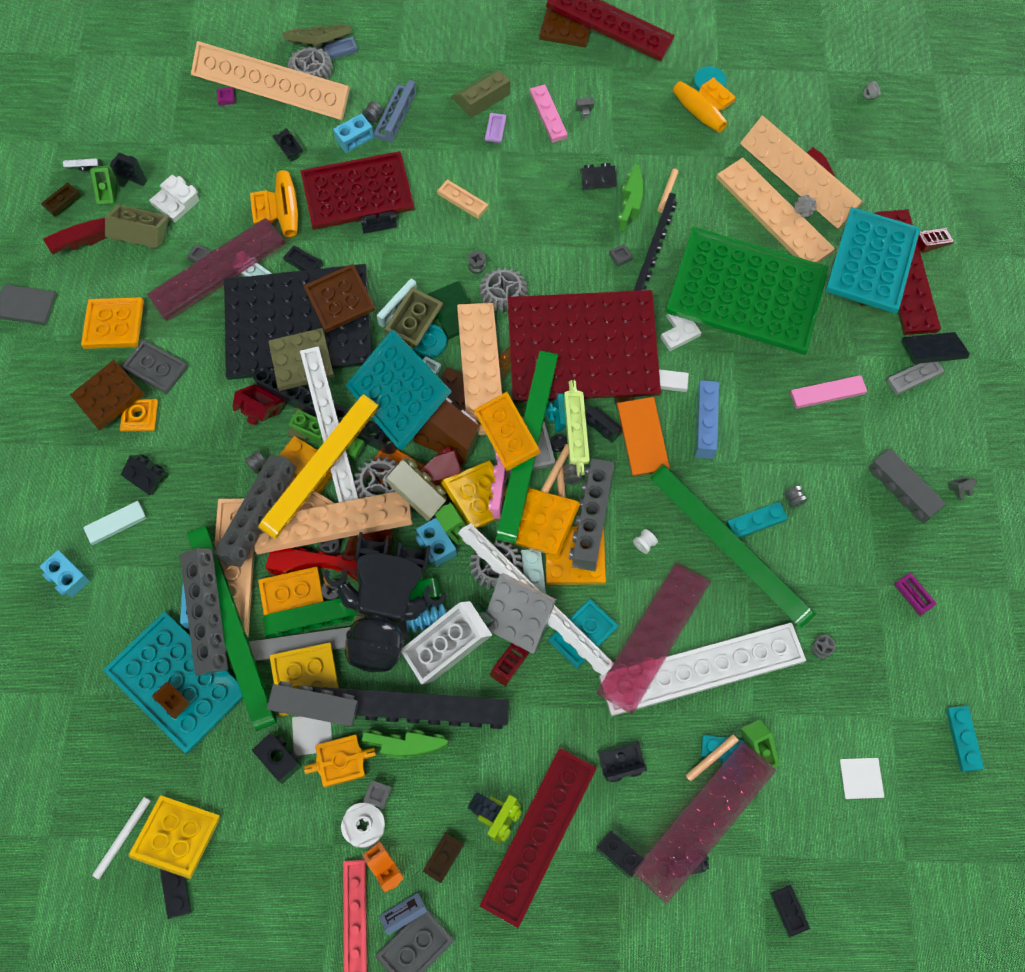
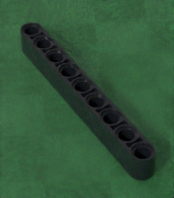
M259 368L254 371L253 378L256 385L286 400V404L317 418L310 390L298 386L279 391L274 372L265 368ZM333 402L337 419L345 417L349 410ZM370 420L356 437L385 454H393L397 451V447L393 442L384 444L391 440L378 424Z

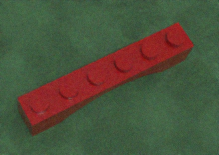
M288 548L269 552L265 567L268 573L273 575L286 574L312 567L332 569L339 572L346 569L347 575L358 582L355 559H347L346 556L339 554L330 556L322 551L312 553L304 548H297V550Z

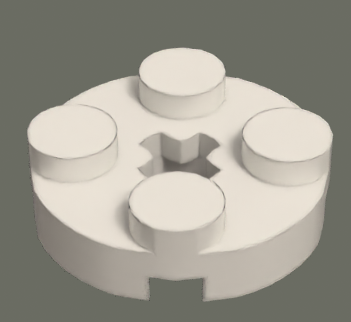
M358 803L346 811L341 823V831L346 841L353 846L360 848L373 846L384 835L385 820L381 811L375 806L368 803ZM361 819L369 822L366 831L358 830L357 828L360 825Z

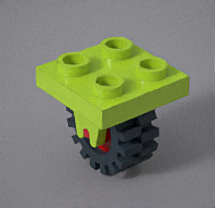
M476 792L467 807L479 816L477 818L478 821L490 827L487 835L499 845L502 841L505 842L511 833L509 828L513 821L516 823L522 814L520 803L511 795L503 803L492 796L488 798Z

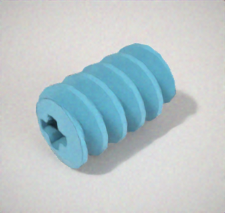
M443 604L439 605L438 610L436 607H431L430 611L427 609L415 620H406L407 632L409 633L410 627H412L414 632H417L418 626H420L423 632L426 629V625L428 627L446 614Z

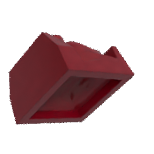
M253 384L235 391L233 411L241 409V413L248 416L247 422L257 425L259 419L263 422L273 415H279L286 400Z

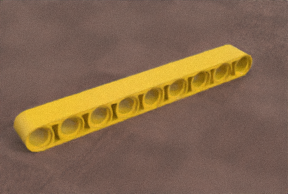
M364 394L357 400L258 526L259 529L273 539H276L376 413L379 408L377 403Z

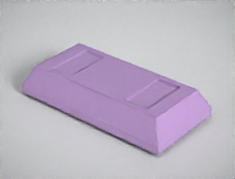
M490 113L485 141L501 143L506 115Z

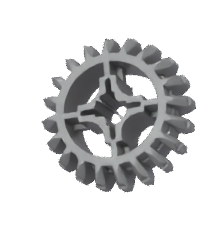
M309 46L306 49L303 47V50L297 49V53H292V57H289L288 68L327 80L331 76L333 69L332 61L327 52H324L322 48L318 50L317 46L314 48Z
M498 267L497 271L491 269L490 274L486 273L485 278H482L479 287L483 303H493L494 312L500 309L501 313L504 310L508 311L507 297L526 296L528 292L527 283L524 281V277L520 276L519 271L514 272L513 268L507 270L506 267L503 270H500Z
M378 456L377 461H375L371 457V463L368 464L364 461L365 467L358 468L361 473L355 474L358 480H355L354 484L358 486L355 489L357 493H360L359 498L375 496L372 493L378 491L385 493L396 492L393 488L390 490L389 484L384 481L388 473L396 466V460L390 461L387 456L382 460L381 456ZM379 469H387V470H385L384 472H381V473H379V472L376 471V470H379ZM371 474L372 480L368 483L369 486L366 487L367 478ZM376 477H378L379 480L381 479L383 481L385 487L377 482L378 480L376 479Z
M495 539L493 545L508 560H511L512 564L522 573L520 568L523 567V563L519 562L522 560V556L517 555L518 549H512V543L506 546V542L502 541L499 544L498 540ZM474 550L476 555H471L472 562H470V567L473 568L471 575H475L474 581H480V587L487 584L486 589L488 591L491 589V586L495 590L498 578L489 576L494 574L500 576V574L493 571L490 564H487L485 569L481 570L480 563L482 558Z

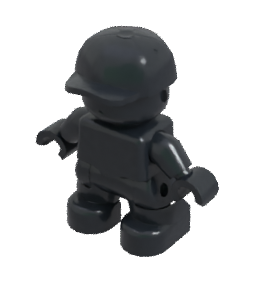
M359 532L354 556L358 591L350 583L347 584L345 582L347 578L346 569L341 571L342 578L340 581H332L329 577L330 571L326 569L324 581L328 587L338 589L336 592L346 608L355 611L359 616L366 617L354 621L350 630L346 633L345 656L348 663L366 672H387L397 664L404 643L401 639L402 633L400 628L391 622L399 623L402 620L417 619L428 609L427 606L437 607L445 601L446 592L441 593L439 600L434 601L429 597L431 587L428 585L423 591L422 598L418 596L409 601L412 590L427 566L430 545L424 550H415L401 546L402 543H398L396 556L386 555L389 540L385 542L366 540L362 538L363 532Z

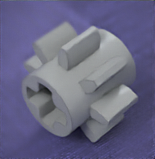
M810 195L798 197V201L795 202V211L801 214L802 217L813 215V211L817 208L816 200L810 198Z

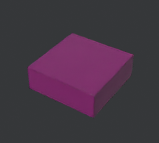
M233 87L217 89L219 106L235 104Z

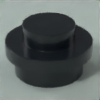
M556 434L550 439L552 450L557 453H561L565 444H568L567 438L561 434Z

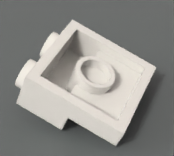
M173 174L160 184L162 190L149 200L156 209L164 215H169V219L174 223L199 202L198 192L192 185L187 186L182 177H175Z

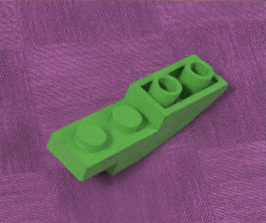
M638 164L634 165L633 170H629L627 175L628 182L624 183L621 193H624V211H620L617 222H620L619 230L626 231L630 218L637 220L643 196V178Z
M297 410L288 426L322 446L323 439L318 419ZM355 438L346 450L347 456L356 460L365 446V442Z
M370 730V733L364 732L362 737L364 744L382 747L381 755L391 758L427 756L440 752L449 746L445 736L433 734L432 737L425 736V732L413 730L412 733L407 732L405 740H402V736L390 734V737L382 736L381 732Z

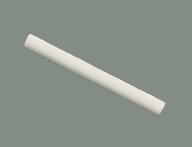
M143 797L92 874L93 877L100 880L151 801Z

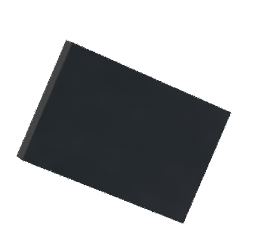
M956 332L903 337L901 342L914 364L968 359L970 354Z

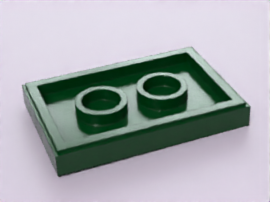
M457 281L427 294L443 302V306L436 317L448 339L459 335L457 305L470 304L461 285Z

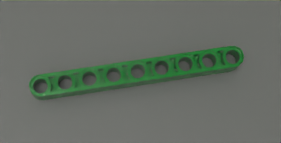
M437 578L419 580L411 592L409 601L418 596L422 598L423 591L428 585L431 587L429 597L434 601L439 600L440 589ZM339 598L267 614L262 619L265 637L277 638L352 621L358 615L355 611L346 608Z

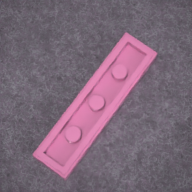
M860 375L791 390L790 395L795 409L864 395L867 393V389Z

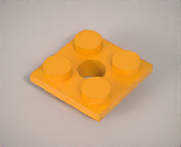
M138 399L122 412L120 431H155L158 400ZM142 411L139 417H134L136 412Z

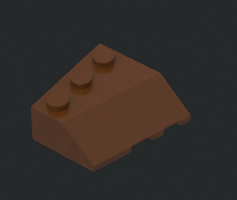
M446 398L416 433L414 442L437 453L445 447L455 448L459 462L465 464L474 452L481 424L463 409H457L451 404L452 401Z

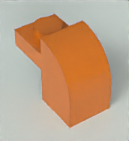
M381 842L362 854L366 864L376 876L385 893L396 888L404 879Z

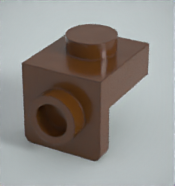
M166 682L152 696L174 719L190 705L188 700L169 682Z

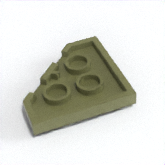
M341 24L333 25V27L316 26L311 27V29L296 28L283 32V38L291 40L292 43L302 42L303 45L313 44V46H322L323 42H333L335 38H344L346 34L352 33L351 26Z

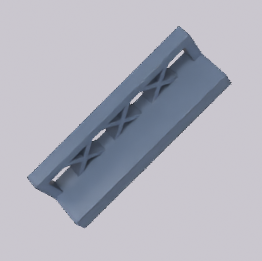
M408 80L406 87L397 85L374 132V138L393 143L416 95L415 81ZM385 129V134H381L380 131Z

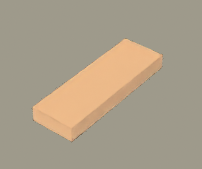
M448 179L437 190L439 196L477 219L489 208L487 203Z

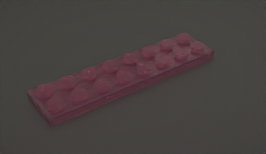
M264 218L147 293V295L164 320L167 321L223 285L224 279L237 276L286 243L268 219Z
M675 563L597 690V695L633 715L711 581Z
M742 742L632 873L667 905L777 770Z

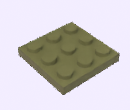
M323 328L269 340L279 391L308 384L300 351L319 347L327 379L334 378Z

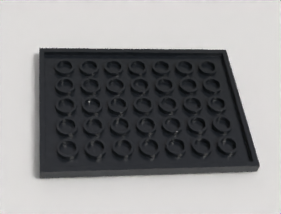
M366 264L354 265L368 292ZM346 266L224 279L225 366L227 380L251 378L254 371L259 368H265L275 373L269 340L323 328L304 285ZM370 313L326 333L324 330L332 369L362 366L372 354Z

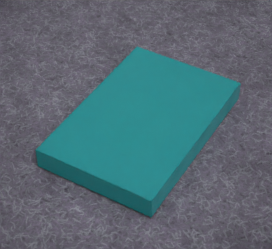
M591 599L569 619L598 648L619 627ZM558 631L548 639V642L576 669L586 661L571 644L564 641Z

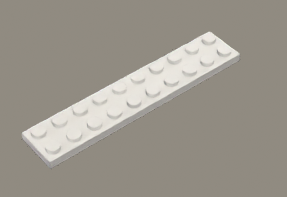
M791 622L607 673L604 676L600 675L599 680L612 717L801 664L806 659Z

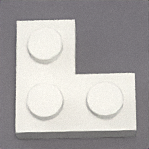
M667 314L666 317L674 328L662 333L660 338L668 350L672 351L700 337L701 331L694 321Z

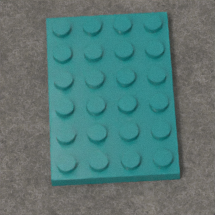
M851 207L825 292L897 314L920 227Z
M393 329L345 385L357 400L364 394L379 405L372 418L400 450L405 448L452 392Z
M165 611L103 669L187 755L243 699L238 682L227 671L195 676L190 635ZM166 682L175 687L190 703L176 719L171 717L152 697Z

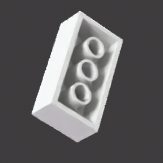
M470 601L461 602L403 647L401 652L422 685L435 681L490 638L492 634Z

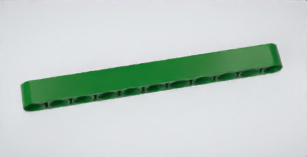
M539 351L523 419L537 446L540 440L558 354ZM536 456L512 468L496 540L516 544Z
M663 463L649 476L800 628H803L816 615L785 582Z
M207 525L187 532L192 550L196 548L212 549V553H214L216 547ZM213 555L225 647L253 727L256 731H259L277 723L274 711L267 710L269 703L267 691L221 561Z

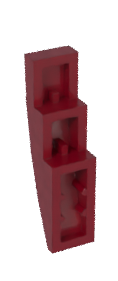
M105 218L71 226L43 238L52 255L68 247L72 251L86 243L92 246L107 238L105 237Z

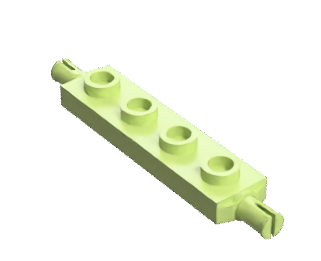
M571 380L568 382L569 391L564 393L569 464L576 465L577 475L580 476L581 473L582 476L585 475L584 465L590 461L583 392L577 391L576 381L573 380L572 383Z

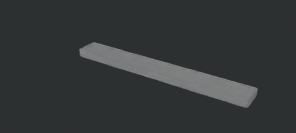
M402 620L397 623V626L402 633L401 639L405 641L409 640V634L407 632L406 620ZM351 627L250 641L249 643L256 662L269 661V655L325 643H331L333 651L344 650L347 639L346 633Z

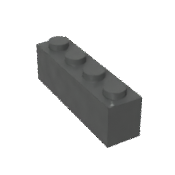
M891 448L877 458L869 467L872 475L879 479L885 485V488L892 492L899 502L912 512L914 518L923 524L946 505Z
M280 681L279 685L273 684L267 710L345 726H354L359 703L357 700H354L355 696L342 694V697L333 696L334 692L322 689L321 693L312 692V687L302 685L300 689L292 688V683Z

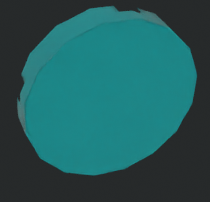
M703 67L695 73L694 87L699 92L701 86L712 78H715L725 87L726 76L722 70L716 67Z
M430 325L418 346L412 347V349L422 358H425V356L430 359L436 358L445 351L447 337L440 327Z

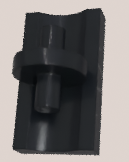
M287 128L279 134L272 135L276 144L290 161L300 157L299 153L303 152V150Z

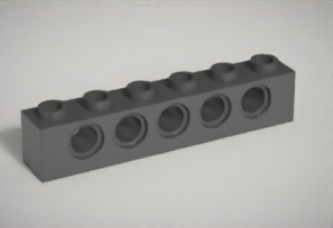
M269 455L213 553L223 563L237 567L243 565L262 531L258 528L260 522L281 497L297 468L286 457Z
M591 459V465L586 466L585 477H588V480L583 482L582 493H585V496L580 498L579 509H582V512L577 514L575 524L579 528L578 531L573 533L572 542L575 543V548L570 549L569 560H572V568L596 571L614 462Z
M196 548L180 554L194 670L195 676L226 671L228 670L212 549Z

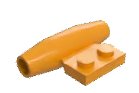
M715 78L703 84L699 92L682 81H679L674 86L673 93L700 122L718 133L726 128L728 122L719 110H724L733 104L736 97Z
M282 170L276 173L275 193L267 190L250 193L253 223L255 226L271 224L278 219L283 235L285 237H294L297 235L298 228L296 192L290 173Z

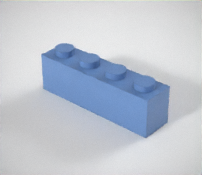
M700 380L697 389L696 458L714 459L717 452L719 382Z

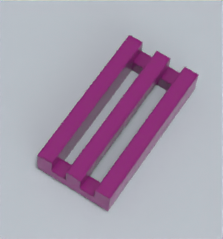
M911 572L894 584L896 589L919 616L937 604ZM906 580H909V582L915 587L916 590H914ZM920 595H921V596L925 599V601L929 604L928 606H927V605L925 604V602L920 598Z

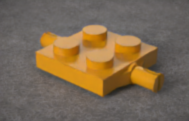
M357 735L315 745L316 763L304 766V772L307 775L318 771L324 788L366 777L363 767L364 759L376 756L375 748L362 751Z

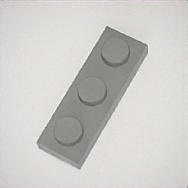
M939 362L920 363L889 377L886 382L897 396L942 375L944 369Z

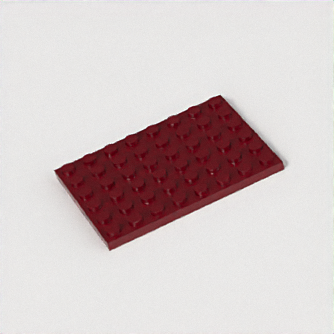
M652 290L507 297L513 403L528 402L539 351L558 354L548 401L556 400L557 394H563L564 397V393L569 391L568 382L571 380L572 383L573 380L576 381L577 391L583 392L584 399L661 395Z

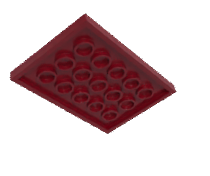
M401 151L300 170L313 230L360 221V218H363L364 215L376 214V216H379L380 213L389 211L396 214L415 210Z

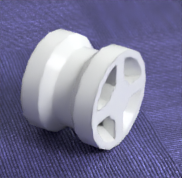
M643 529L641 535L634 538L633 543L641 552L647 554L650 551V547L655 546L658 540L650 531Z

